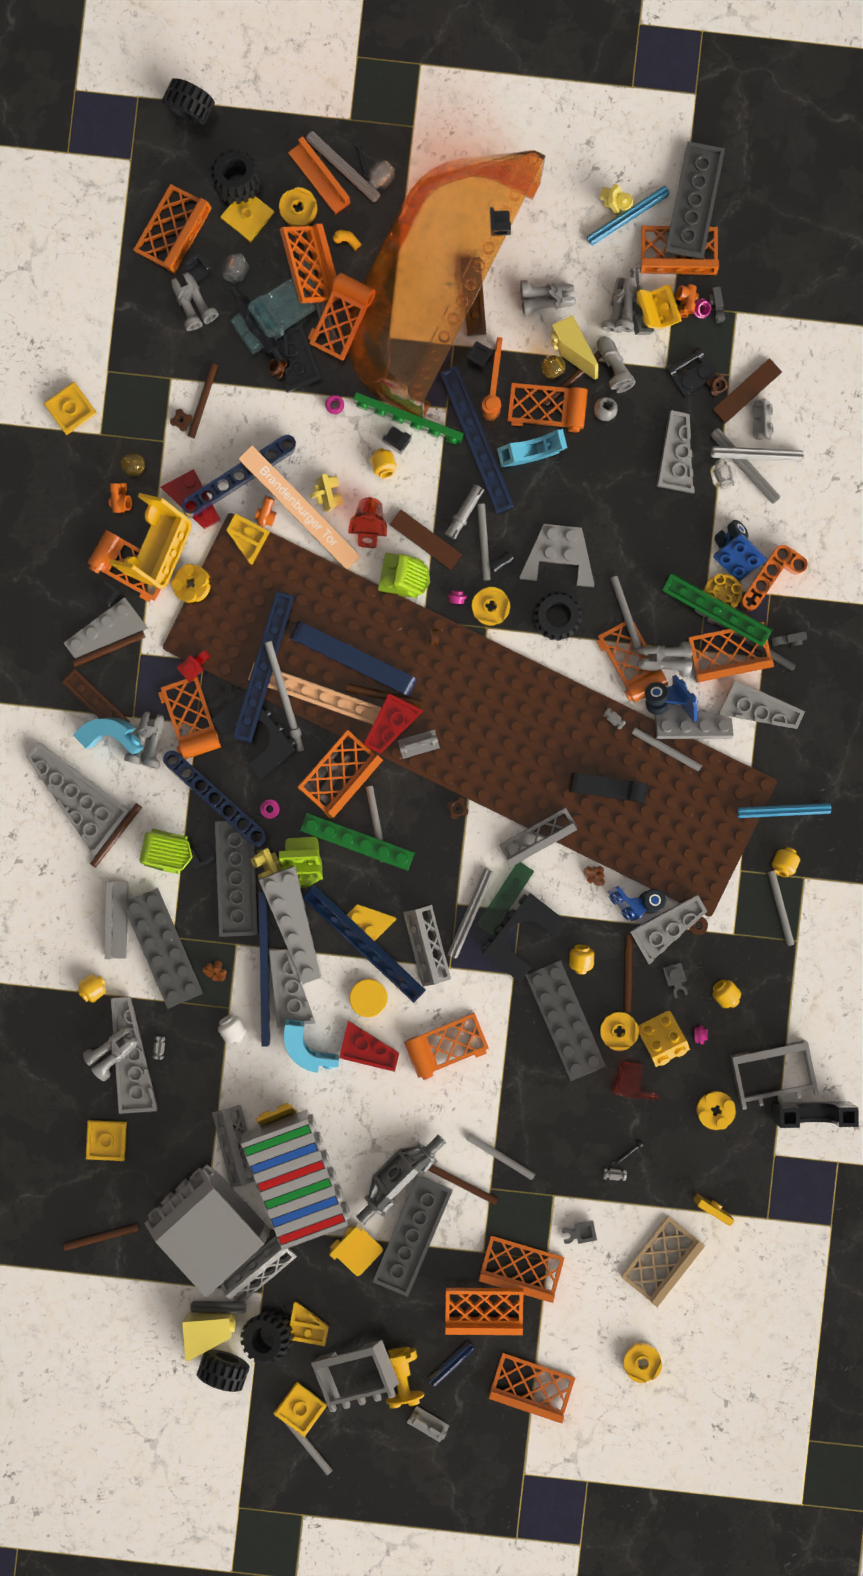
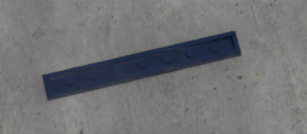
M457 365L439 372L495 513L499 514L514 508Z
M278 591L275 593L232 738L248 743L252 742L273 672L264 642L272 640L277 657L295 596Z
M315 885L302 897L413 1003L426 991Z
M259 892L261 1047H268L271 1044L268 901L265 893Z

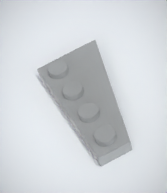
M673 410L669 411L656 487L694 493L691 463L692 449L690 447V414Z
M124 597L65 641L64 645L76 659L149 628Z
M734 680L719 715L797 729L805 711Z
M669 704L668 709L663 714L655 715L656 739H732L734 736L732 718L698 711L697 721L693 722L681 706Z
M696 894L635 927L630 932L648 964H651L684 931L697 922L707 910L699 895Z
M289 950L269 951L277 1028L284 1027L285 1019L304 1021V1025L315 1024V1019Z

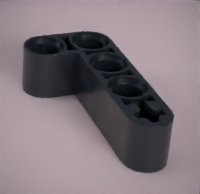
M572 773L569 792L645 803L648 783Z

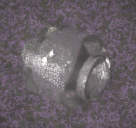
M385 159L383 161L377 160L367 172L370 178L368 182L375 189H378V187L386 189L396 177L394 173L396 169Z
M241 254L228 255L221 268L223 278L234 284L243 281L249 269V264Z
M725 459L716 461L710 470L714 486L722 490L733 487L738 479L734 464Z

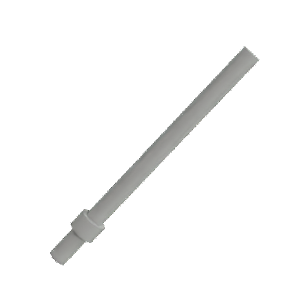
M272 640L266 641L264 644L289 723L290 737L297 744L295 746L297 752L304 750L300 737L302 733L300 727H297Z

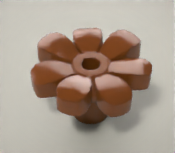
M587 866L584 869V875L588 877L587 881L590 884L593 882L596 886H603L605 883L603 879L605 876L603 874L604 868L602 866L597 868Z
M215 961L214 965L207 963L206 967L204 966L202 972L207 977H212L213 981H224L227 973L225 969H221L222 962Z

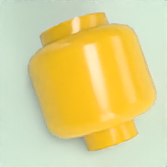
M377 449L370 457V465L375 476L382 479L389 478L397 469L394 455L389 450Z
M789 847L778 850L772 862V867L775 869L774 872L782 877L795 874L800 857L796 854V850Z
M575 945L569 953V967L575 970L577 974H586L587 971L594 967V951L588 945Z
M89 974L78 983L79 989L77 992L85 1002H95L106 993L104 987L106 982L100 975L96 977L93 974Z
M720 980L714 985L712 995L722 1008H734L740 1002L741 992L731 980Z

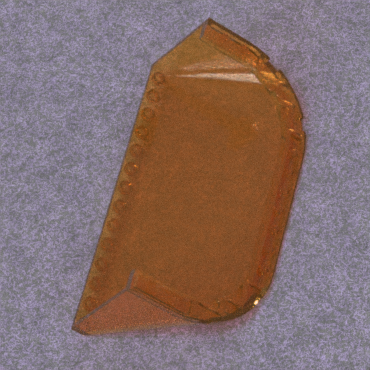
M535 150L459 158L433 168L412 187L363 283L375 289L376 292L348 350L350 361L357 376L368 390L380 400L393 407L425 418L431 402L425 400L507 236L490 235V207H494V211L508 210L512 225L525 197L533 200L541 185L546 155ZM356 306L352 307L350 310L351 318L358 317L361 309ZM350 323L347 324L346 336L349 335L352 330Z

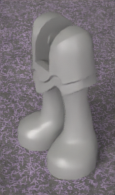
M186 272L183 276L188 285L181 288L176 278L172 279L171 282L177 302H179L180 307H183L187 316V320L184 323L187 331H192L203 325L190 302L192 298L204 324L215 320L219 313L215 308H209L199 292L197 282L190 273Z
M634 277L616 279L611 298L613 314L610 320H604L601 323L602 330L622 333V331L627 333L633 332V300L635 301L637 296V282Z
M521 280L520 293L521 299H523L522 311L524 317L531 316L533 311L540 309H559L573 306L576 302L575 297H562V293L573 292L574 285L568 283H546V286L533 287L529 281ZM546 295H548V297L550 298V299H544V300H530V299H528V298H532V297H539V296H546Z
M606 336L597 340L598 350L608 367L612 366L615 374L609 381L610 388L615 389L617 393L629 390L636 382L622 363L624 359L619 354L614 341Z
M689 641L681 642L678 647L664 648L665 645L642 647L637 650L638 655H649V661L637 663L638 668L642 670H677L681 677H689L691 674L692 660H662L664 657L691 658L692 647Z
M146 711L142 715L135 736L140 739V744L145 747L146 738H150L147 754L142 765L159 769L160 762L157 759V748L163 732L164 717L158 714L154 727L148 726L151 712ZM144 748L139 753L126 754L124 761L141 765Z
M333 752L330 755L331 764L336 763L334 759L337 758L339 752ZM347 754L344 757V763L351 762L350 755ZM341 765L331 766L332 777H340L342 775ZM321 766L318 769L319 778H324L328 772V766ZM332 779V787L338 779ZM326 780L319 789V792L329 791V780ZM308 781L304 788L308 792H315L316 782ZM330 793L320 794V800L328 804L330 802Z
M124 1027L114 1033L99 1048L95 1050L88 1049L83 1053L86 1064L94 1066L91 1070L100 1080L106 1081L111 1075L109 1068L115 1062H121L125 1059L127 1054L138 1044L139 1041L136 1037L127 1042L124 1041L131 1033L128 1027ZM112 1049V1054L98 1063L100 1058Z

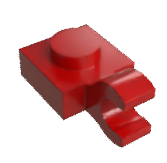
M207 651L201 652L196 658L190 655L177 669L191 682L205 670L201 665L211 656Z

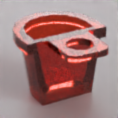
M366 497L361 499L355 515L350 519L348 533L358 534L359 547L376 548L377 536L387 537V523L384 520L383 505L376 498ZM370 538L373 541L371 543H365L362 541V539Z
M622 1062L615 1087L611 1088V1093L629 1098L659 1100V1095L641 1092L644 1073L643 1064Z

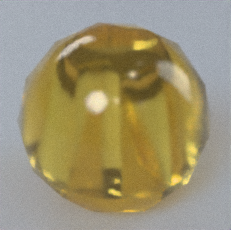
M549 355L543 360L541 368L543 374L552 379L565 371L566 365L560 356Z
M136 452L127 453L121 461V468L128 476H138L144 471L145 461Z

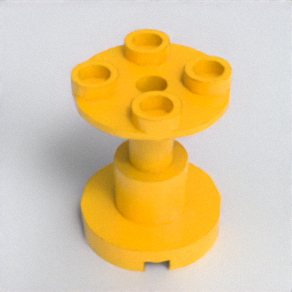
M402 1347L388 1350V1357L399 1384L397 1385L398 1394H395L393 1398L388 1397L386 1403L389 1404L391 1409L398 1408L401 1404L408 1403L409 1406L419 1404V1399L424 1397V1392L410 1391L407 1376L410 1375L409 1362L417 1358L416 1349L413 1348L410 1351V1347Z

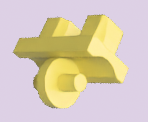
M613 184L612 189L602 188L600 199L604 201L605 207L612 209L615 215L621 214L620 209L628 210L633 205L632 196L628 193H623L619 185Z
M322 474L321 477L317 478L318 484L313 486L314 492L310 494V498H316L317 504L323 503L325 512H329L343 503L342 495H333L331 490L339 486L337 476Z
M268 848L256 851L257 854L250 859L255 868L262 865L265 872L258 875L259 879L282 870L280 859L275 852L270 853Z

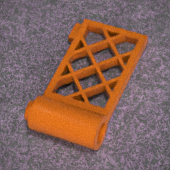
M340 273L332 279L333 291L316 329L312 328L308 339H310L309 344L344 361L364 314L374 299L376 290ZM335 297L342 299L343 308L334 309L333 302ZM356 306L361 310L358 317L352 319L348 308ZM345 310L348 320L339 324L336 313ZM333 315L336 325L327 328L325 320L328 316ZM350 323L351 333L343 336L340 326ZM337 328L340 338L331 341L328 331ZM325 332L328 343L321 345L316 340L319 334ZM342 341L344 347L341 355L336 353L333 344Z
M497 337L490 395L483 399L481 406V415L488 421L497 419L501 409V401L496 396L502 337Z
M512 383L508 422H511V426L523 427V423L566 427L569 432H580V429H584L588 390L577 387L563 388ZM515 389H524L528 395L519 401L515 396ZM537 390H541L546 394V397L539 403L532 396ZM556 392H563L564 400L557 405L551 396ZM531 397L536 405L527 411L521 403ZM549 398L555 407L546 413L540 405ZM520 405L525 414L520 418L512 417L513 410ZM539 407L544 416L539 420L533 419L530 413ZM556 409L562 414L561 422L553 421L549 417Z
M105 530L87 562L90 565L89 569L97 574L101 571L141 593L139 597L147 602H150L151 599L155 601L161 591L160 588H157L155 593L151 595L145 590L144 584L146 583L131 584L124 573L115 575L110 572L113 566L109 563L110 559L116 560L119 555L120 560L118 561L124 562L125 559H122L120 553L124 545L131 548L132 557L135 558L138 555L135 556L134 551L139 553L141 549ZM125 575L126 580L120 578V576ZM142 585L143 590L136 586Z
M623 622L599 635V640L596 642L601 651H606L626 687L624 693L627 699L636 703L645 698L647 686L652 683H662L667 686L668 681L662 670L648 671L642 670L638 666L626 664L629 654L640 657L639 662L642 658L649 660V655H638L630 651L632 646L631 637L621 635L622 628L627 626ZM635 625L642 647H648ZM608 635L617 636L615 647L607 645L604 638ZM620 638L631 641L628 650L617 648ZM616 650L627 653L624 663L615 660ZM625 667L636 670L633 678L626 680L623 674Z
M198 676L191 682L184 679L161 687L162 692L158 693L161 703H166L178 739L179 746L176 747L177 752L185 760L221 747ZM195 681L197 688L193 695L184 691L188 683ZM174 688L180 691L175 701L168 698L167 690ZM182 693L192 697L187 707L178 703ZM194 699L202 702L203 706L199 713L190 709ZM176 705L186 709L181 719L174 716L173 711ZM188 711L198 715L193 725L184 721ZM200 717L208 720L210 727L200 729L196 725ZM182 723L192 727L189 734L181 736L179 731Z
M475 1013L404 1041L417 1077H422L423 1080L434 1076L433 1072L472 1055H475L477 1058L487 1054L486 1050L489 1049ZM471 1018L475 1024L472 1033L462 1029L465 1021ZM454 1027L459 1029L454 1040L444 1036L447 1028ZM461 1031L471 1034L467 1045L457 1041ZM436 1034L441 1037L437 1047L429 1044L428 1036ZM473 1036L481 1039L482 1047L478 1049L470 1047ZM443 1038L453 1042L449 1052L439 1049ZM456 1043L466 1047L461 1056L452 1054ZM441 1051L448 1054L446 1061L438 1065L435 1059L437 1052Z

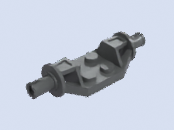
M437 1134L427 1146L419 1142L417 1146L399 1149L372 1176L369 1195L364 1197L368 1205L356 1215L357 1219L365 1225L375 1213L384 1216L385 1211L396 1203L394 1197L419 1172L424 1175L433 1163L436 1164L438 1162L434 1154L446 1144L445 1140ZM417 1154H424V1156L420 1157L417 1160H414L412 1158V1156H415ZM379 1189H380V1191H381L382 1193H381L380 1197L378 1198L377 1202H375L376 1197H377V1194H378Z

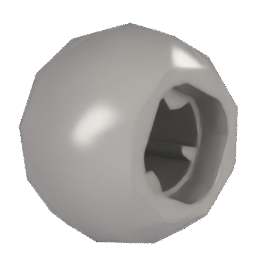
M602 397L595 402L594 414L598 419L609 421L617 415L618 408L614 399Z

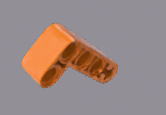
M778 546L771 553L740 601L741 608L744 611L756 609L783 569L794 575L801 574L807 569V559L789 546ZM778 550H783L786 553L785 559L778 557ZM794 561L801 562V570L794 568ZM767 566L775 568V575L767 573ZM758 581L764 583V591H759L756 588ZM753 594L757 595L752 600V604L754 605L747 606V600L751 598Z

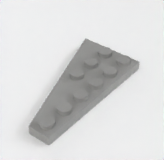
M37 741L26 755V758L95 857L130 810Z

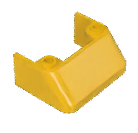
M139 493L138 497L148 504L145 511V519L151 527L137 558L129 556L124 562L110 559L109 563L127 576L153 587L163 589L171 578L192 525L190 519L163 498Z

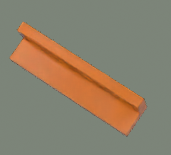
M302 136L298 139L299 145L288 152L289 156L336 215L350 204V198Z

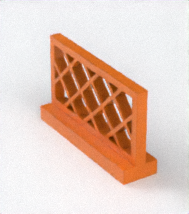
M170 184L133 251L175 274L212 207L208 201L202 198L199 199ZM175 191L179 194L181 200L171 203L170 196ZM194 201L197 203L194 209L186 210V202ZM182 204L184 212L174 215L172 207ZM169 208L171 217L161 220L160 214L162 210ZM185 216V225L177 228L175 219ZM173 221L175 229L165 232L163 223ZM160 225L162 233L152 236V228ZM176 233V241L168 244L166 236ZM163 237L165 246L155 249L153 240ZM151 242L153 250L147 252L140 250L144 243ZM167 250L168 255L164 262L159 260L157 252Z
M323 224L280 228L299 303L325 302L327 304L333 291L331 282L336 272ZM303 232H306L308 241L302 237ZM288 233L295 237L294 242L289 239ZM298 241L305 246L304 251L297 246ZM308 250L311 251L313 260L307 255ZM293 251L301 256L299 261L294 258ZM303 260L311 265L309 270L302 265ZM299 269L305 274L304 279L299 276ZM313 269L316 270L318 278L312 274ZM308 278L315 283L314 288L307 283ZM318 287L321 288L323 297L316 292ZM303 288L311 293L309 297L305 298Z
M641 226V274L717 275L719 269L718 227L709 228V233H713V239L706 243L705 250L708 248L713 253V259H706L705 257L703 259H690L681 255L667 258L663 254L666 247L660 251L654 245L659 239L667 245V239L663 235L669 232L670 226ZM645 232H654L657 237L650 242L645 237ZM650 247L657 253L654 258H645V252Z
M731 629L688 637L692 647L696 683L774 667L768 639L763 646L766 657L758 658L752 654L758 644H755L751 652L741 647L746 637L742 639L739 645L730 639L735 632ZM717 635L726 639L721 648L711 643ZM701 639L707 643L702 652L695 649L693 640ZM728 641L737 646L732 656L723 651ZM709 645L718 650L713 660L704 655ZM739 648L749 654L743 662H739L734 658ZM720 653L730 658L726 665L721 666L715 662ZM701 657L711 662L707 669L699 670L698 661Z
M346 730L297 788L324 811L326 816L334 818L383 759L364 746L349 730ZM347 736L353 740V749H343V740ZM344 751H354V762L344 763ZM357 751H365L369 757L365 762H358ZM333 752H340L341 763L331 764L330 755ZM341 765L342 777H332L331 766ZM344 765H354L355 773L352 776H345ZM321 766H328V778L318 777V769ZM332 779H342L343 787L340 791H333ZM319 780H329V791L319 792ZM308 781H315L316 792H308L304 785ZM330 793V802L325 807L320 802V794Z
M490 1236L478 1281L500 1288H523V1295L553 1303L565 1257ZM493 1241L500 1242L505 1250L495 1255L491 1249ZM505 1244L511 1245V1247L507 1249ZM514 1247L520 1248L523 1256L513 1261L509 1250ZM523 1249H524V1250H527V1251H530V1252L527 1253V1254H525V1252L523 1251ZM507 1253L511 1263L501 1267L497 1257ZM532 1253H538L542 1261L532 1266L527 1256ZM525 1258L530 1268L520 1273L515 1263ZM551 1258L558 1259V1267L550 1272L545 1262ZM495 1259L500 1269L493 1273L485 1271L487 1263ZM543 1263L548 1274L538 1278L533 1268ZM513 1264L518 1275L508 1278L503 1270ZM532 1270L536 1280L530 1284L525 1283L522 1275ZM549 1275L553 1281L551 1290L544 1288L540 1280ZM538 1282L539 1285H540V1287H539V1286H535V1285H533V1284H535V1283Z
M446 1288L445 1335H523V1288ZM450 1294H458L462 1298L455 1303L450 1299ZM472 1294H477L481 1297L475 1303L469 1299ZM498 1295L500 1299L493 1303L488 1297ZM510 1295H519V1299L515 1303H512L507 1298ZM464 1301L471 1305L466 1311L459 1307ZM484 1301L490 1305L485 1311L478 1307ZM503 1301L510 1306L504 1312L497 1307ZM455 1309L461 1313L459 1317H449V1314ZM475 1309L481 1315L471 1317L468 1314ZM495 1310L500 1315L498 1317H490L488 1314ZM515 1310L519 1314V1318L509 1317L507 1314Z
M502 1353L487 1397L562 1424L575 1377ZM505 1358L513 1360L516 1368L507 1373L503 1368ZM527 1365L532 1368L534 1374L524 1379L520 1368ZM517 1370L522 1380L512 1385L507 1375ZM548 1372L552 1380L542 1385L538 1375ZM536 1376L540 1387L530 1391L525 1381ZM506 1377L510 1387L504 1390L496 1388L498 1380ZM561 1378L570 1380L568 1388L560 1391L556 1381ZM524 1383L528 1393L518 1396L514 1387ZM554 1383L558 1393L548 1398L544 1387ZM542 1389L546 1399L536 1402L532 1394ZM559 1395L563 1401L561 1410L554 1408L550 1402L551 1399Z

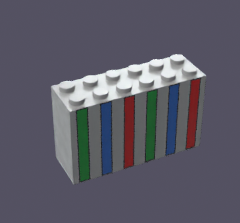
M308 1109L242 1133L241 1145L282 1250L347 1227L348 1219H350L348 1204L346 1201L343 1202L342 1188L340 1184L336 1185L335 1170L333 1166L329 1167V1154L326 1149L323 1150L320 1131L316 1132V1120L313 1114H309Z

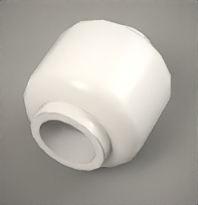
M228 1015L220 1020L218 1032L226 1043L238 1044L244 1040L243 1036L246 1034V1028L238 1016Z

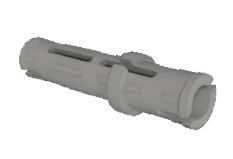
M473 485L461 508L452 517L453 521L445 532L448 537L455 540L463 525L467 524L466 520L484 492V489H481L480 486Z

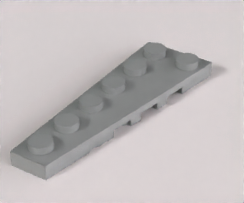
M293 865L260 878L259 882L302 984L321 978L296 866Z
M111 998L113 1034L124 1027H128L131 1033L124 1041L127 1042L135 1037L139 1041L125 1059L121 1062H115L119 1114L157 1111L158 1107L132 998Z

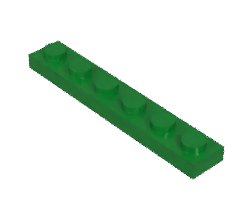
M357 392L353 399L354 403L357 404L356 407L367 411L368 408L380 417H385V415L392 417V421L403 424L405 422L410 424V428L414 430H426L428 435L436 438L439 436L444 437L448 443L454 445L456 443L461 444L464 433Z
M671 573L662 590L762 647L773 630L674 573Z
M306 813L300 830L407 871L415 852L310 813Z

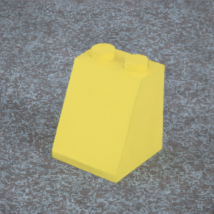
M187 1313L182 1322L185 1361H190L230 1339L232 1333L235 1332V1327H237L236 1316H233L231 1313Z

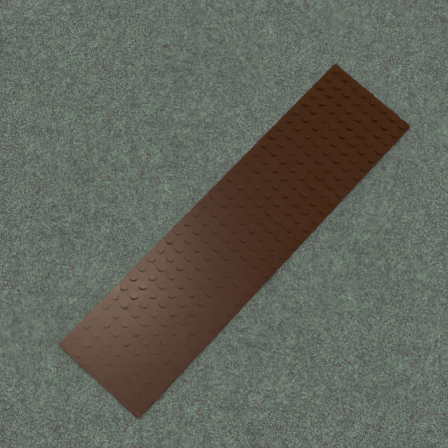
M229 513L202 565V568L210 576V591L199 602H184L163 645L165 651L183 660H186L190 655L196 658L201 652L207 651L211 657L201 665L206 671L247 690L248 678L257 657L276 591L295 596L277 655L281 672L379 707L383 706L385 699L346 691L347 684L406 696L290 639L298 621L417 679L410 695L407 697L422 700L421 707L417 708L423 710V712L381 754L370 749L373 753L526 828H530L566 807L577 825V830L558 840L557 843L651 889H659L665 896L679 903L698 894L707 910L704 915L708 917L713 915L760 817L739 818L737 816V809L739 807L766 806L777 784L776 779L697 740L657 739L701 764L702 767L698 772L632 734L636 727L656 739L654 719L398 594L381 592L378 590V584L346 570L276 534L269 533L252 565L227 532V528L235 514ZM430 627L438 629L439 644H434L433 647H431V643H427L426 631H430ZM267 688L265 700L284 709L279 691ZM288 695L294 714L338 736H342L346 730H349L364 744L373 726L372 724ZM608 708H611L612 712H616L622 718V721L625 720L626 723L621 729H618L617 726H614L607 720V717L603 716ZM435 730L440 748L403 759L398 740ZM348 736L345 738V739H347V740L353 742V740H351ZM578 773L648 783L645 803L569 792L571 774ZM565 813L557 817L555 824L564 826L569 823ZM542 825L539 834H550L552 826Z

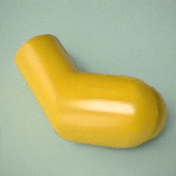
M337 230L333 235V241L337 244L346 241L354 250L361 246L359 240L350 231Z

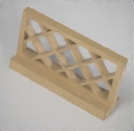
M668 1216L621 1278L658 1308L704 1249L705 1245ZM669 1222L676 1227V1235L665 1236L664 1228ZM662 1232L663 1237H658V1235ZM679 1237H688L693 1243L689 1248L680 1249ZM677 1238L678 1249L667 1250L666 1239ZM663 1239L665 1250L653 1251L652 1243L655 1240ZM651 1247V1252H646ZM679 1251V1261L669 1264L667 1252ZM665 1253L666 1264L655 1265L654 1254ZM651 1254L653 1265L641 1266V1257ZM639 1261V1267H634ZM669 1266H674L672 1270L669 1271ZM667 1267L668 1275L665 1278L657 1279L655 1268ZM653 1268L654 1279L643 1280L642 1269ZM640 1269L641 1281H632L627 1277L631 1270ZM657 1281H662L661 1284L658 1286ZM655 1282L656 1290L652 1295H649L644 1290V1283Z

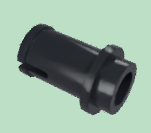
M504 551L502 556L490 562L495 573H498V571L509 564L512 565V562L515 561L509 551L506 553Z

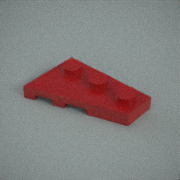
M193 469L160 488L182 508L183 500L201 489L203 485ZM204 493V494L202 495V499H203V500H205V501H209V500H210V498H209V496L207 495V493ZM188 503L185 508L188 511H194L196 505ZM213 505L197 516L192 517L204 529L221 521Z
M388 694L363 745L381 754L423 710Z
M348 1020L339 1058L395 1072L400 1052Z

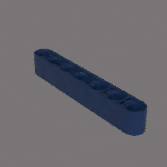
M284 435L258 452L274 466L294 453L296 441L293 436ZM288 441L292 444V447L285 449L282 447V443ZM268 452H274L276 454V458L268 459L266 457V454ZM240 463L185 498L182 502V511L187 517H195L256 477ZM241 472L244 474V478L237 480L234 478V474ZM224 482L229 487L226 490H220L218 484ZM210 493L212 499L205 501L202 499V495ZM188 503L196 505L194 511H188L185 507Z
M298 621L290 639L406 696L410 695L417 681L415 677L303 622Z
M172 750L165 753L163 761L166 767L254 847H261L265 844L266 835L254 821L179 753ZM171 757L178 758L177 763L174 765L168 764V760ZM189 769L192 771L189 777H182L184 770ZM199 782L206 784L203 790L196 789V785ZM219 795L220 799L217 803H211V796ZM228 807L234 809L233 814L230 816L224 815V810ZM241 820L248 822L247 827L244 829L238 828V823ZM255 833L262 834L261 840L257 842L252 840V836Z

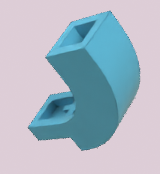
M563 429L536 439L506 444L497 448L501 467H507L556 455L559 451L566 449L567 444Z
M105 717L89 721L81 726L73 735L86 749L94 747L106 735L116 738L131 754L139 753L144 748L140 744V739L131 734L136 728L129 722L115 717Z
M285 1019L284 1043L289 1056L296 1064L318 1073L319 1066L325 1069L338 1068L339 1054L317 1052L306 1045L303 1039L304 1021Z

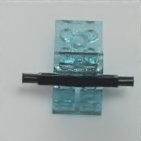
M293 278L250 302L246 295L242 296L237 286L229 290L236 299L234 304L240 311L231 320V325L252 355L265 348L268 353L272 352L277 362L285 358L278 349L280 344L277 342V339L284 335V330L316 310L313 303H299ZM303 290L305 298L308 297L305 291Z

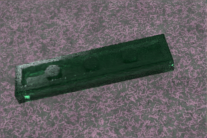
M521 862L516 864L476 925L493 935L534 871Z

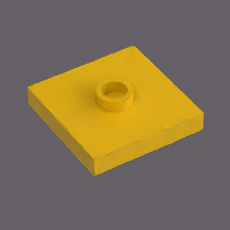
M255 196L253 199L249 198L246 203L241 201V204H236V202L230 204L221 215V219L251 242L273 216L274 211Z
M72 382L43 403L66 435L97 414L75 382Z
M88 1120L86 1159L125 1161L127 1122Z
M698 1193L693 1198L698 1207L728 1226H731L735 1221L728 1212L721 1209L723 1206L712 1200L710 1202Z
M296 1381L273 1414L305 1437L327 1404Z

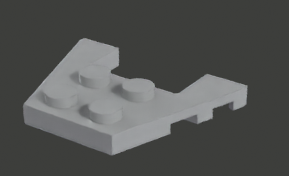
M544 524L519 580L537 581L539 562L578 566L576 586L594 587L582 528Z

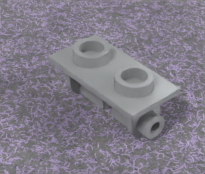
M763 399V403L761 400L754 401L753 419H760V422H753V436H755L756 440H762L763 436L771 440V434L774 432L770 415H773V406L767 399Z
M435 730L398 740L403 759L440 748Z
M416 1406L407 1421L408 1424L438 1442L445 1438L446 1431L450 1426Z

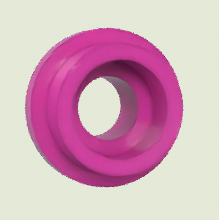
M702 298L696 300L693 314L698 318L708 316L711 312L710 303Z
M338 395L328 397L325 402L326 410L334 415L341 413L344 409L343 399ZM337 402L339 405L337 408H332L331 404Z
M452 590V593H449L447 597L450 603L464 604V599L467 598V595H464L463 591Z
M269 799L261 804L260 811L265 818L272 819L279 814L280 807L276 801ZM269 805L273 807V812L268 813L266 810Z
M703 1025L695 1027V1042L702 1045L705 1043V1040H708L707 1029H704Z

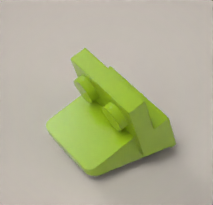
M385 552L378 590L417 599L418 595H422L430 584L428 566L424 564V561L416 557Z
M152 828L151 832L147 831L145 833L139 859L140 863L150 868L180 874V871L192 859L190 844L187 841L188 837Z
M316 837L288 838L285 842V851H279L282 870L295 865L300 887L303 888L322 880V861L319 855L318 839Z

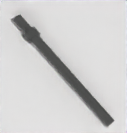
M694 610L696 613L706 618V621L711 623L712 625L716 624L724 630L730 629L722 625L721 623L715 621L714 619L706 616L705 614L699 612L698 610ZM734 632L732 634L740 640L744 638V636L738 634L737 632ZM747 638L744 641L752 647L756 644ZM758 645L756 650L766 655L765 649ZM770 649L771 659L793 671L796 664Z

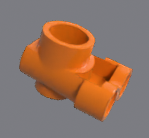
M681 285L676 292V300L681 301L679 307L681 318H687L688 314L694 313L695 301L699 298L695 285Z
M110 483L111 497L109 498V507L112 508V512L121 513L129 511L132 507V499L129 495H126L127 483Z
M265 495L262 509H257L254 518L258 520L257 525L272 527L277 513L271 511L275 501L274 498Z

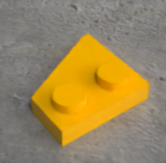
M236 513L227 528V532L248 562L253 565L270 532Z
M359 904L347 914L374 941L396 920L394 916Z
M294 1301L290 1326L293 1328L290 1332L294 1334V1339L292 1340L325 1346L329 1325L300 1303Z

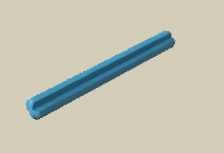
M666 186L661 187L589 234L587 241L590 245L596 244L668 197L670 194Z
M831 804L739 807L737 809V816L739 818L830 814Z

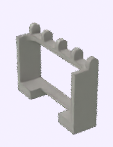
M806 1040L754 1053L748 1051L730 1055L738 1098L743 1110L747 1109L746 1102L758 1100L759 1106H764L763 1098L777 1096L778 1102H783L782 1095L796 1092L797 1099L802 1098V1090L812 1088L814 1095L819 1094L809 1044ZM803 1051L810 1084L744 1097L738 1064Z
M382 1340L367 1343L359 1350L337 1355L336 1352L324 1354L311 1363L330 1412H335L337 1410L336 1404L342 1403L344 1409L350 1408L349 1401L356 1399L359 1405H364L366 1403L365 1397L373 1396L376 1402L380 1401L381 1393L387 1392L389 1398L395 1397L394 1387L399 1382ZM373 1356L384 1387L340 1397L329 1366Z

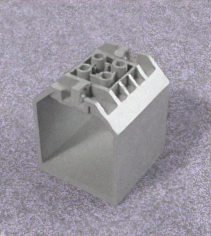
M206 1164L203 1169L198 1168L192 1174L189 1181L184 1179L175 1189V1194L170 1192L161 1202L162 1206L153 1209L148 1214L149 1219L144 1223L158 1246L205 1297L211 1294L265 1244L270 1232V1228L230 1186L223 1176Z

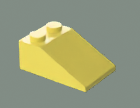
M573 315L553 324L550 335L554 350H558L562 357L594 380L598 379V363Z

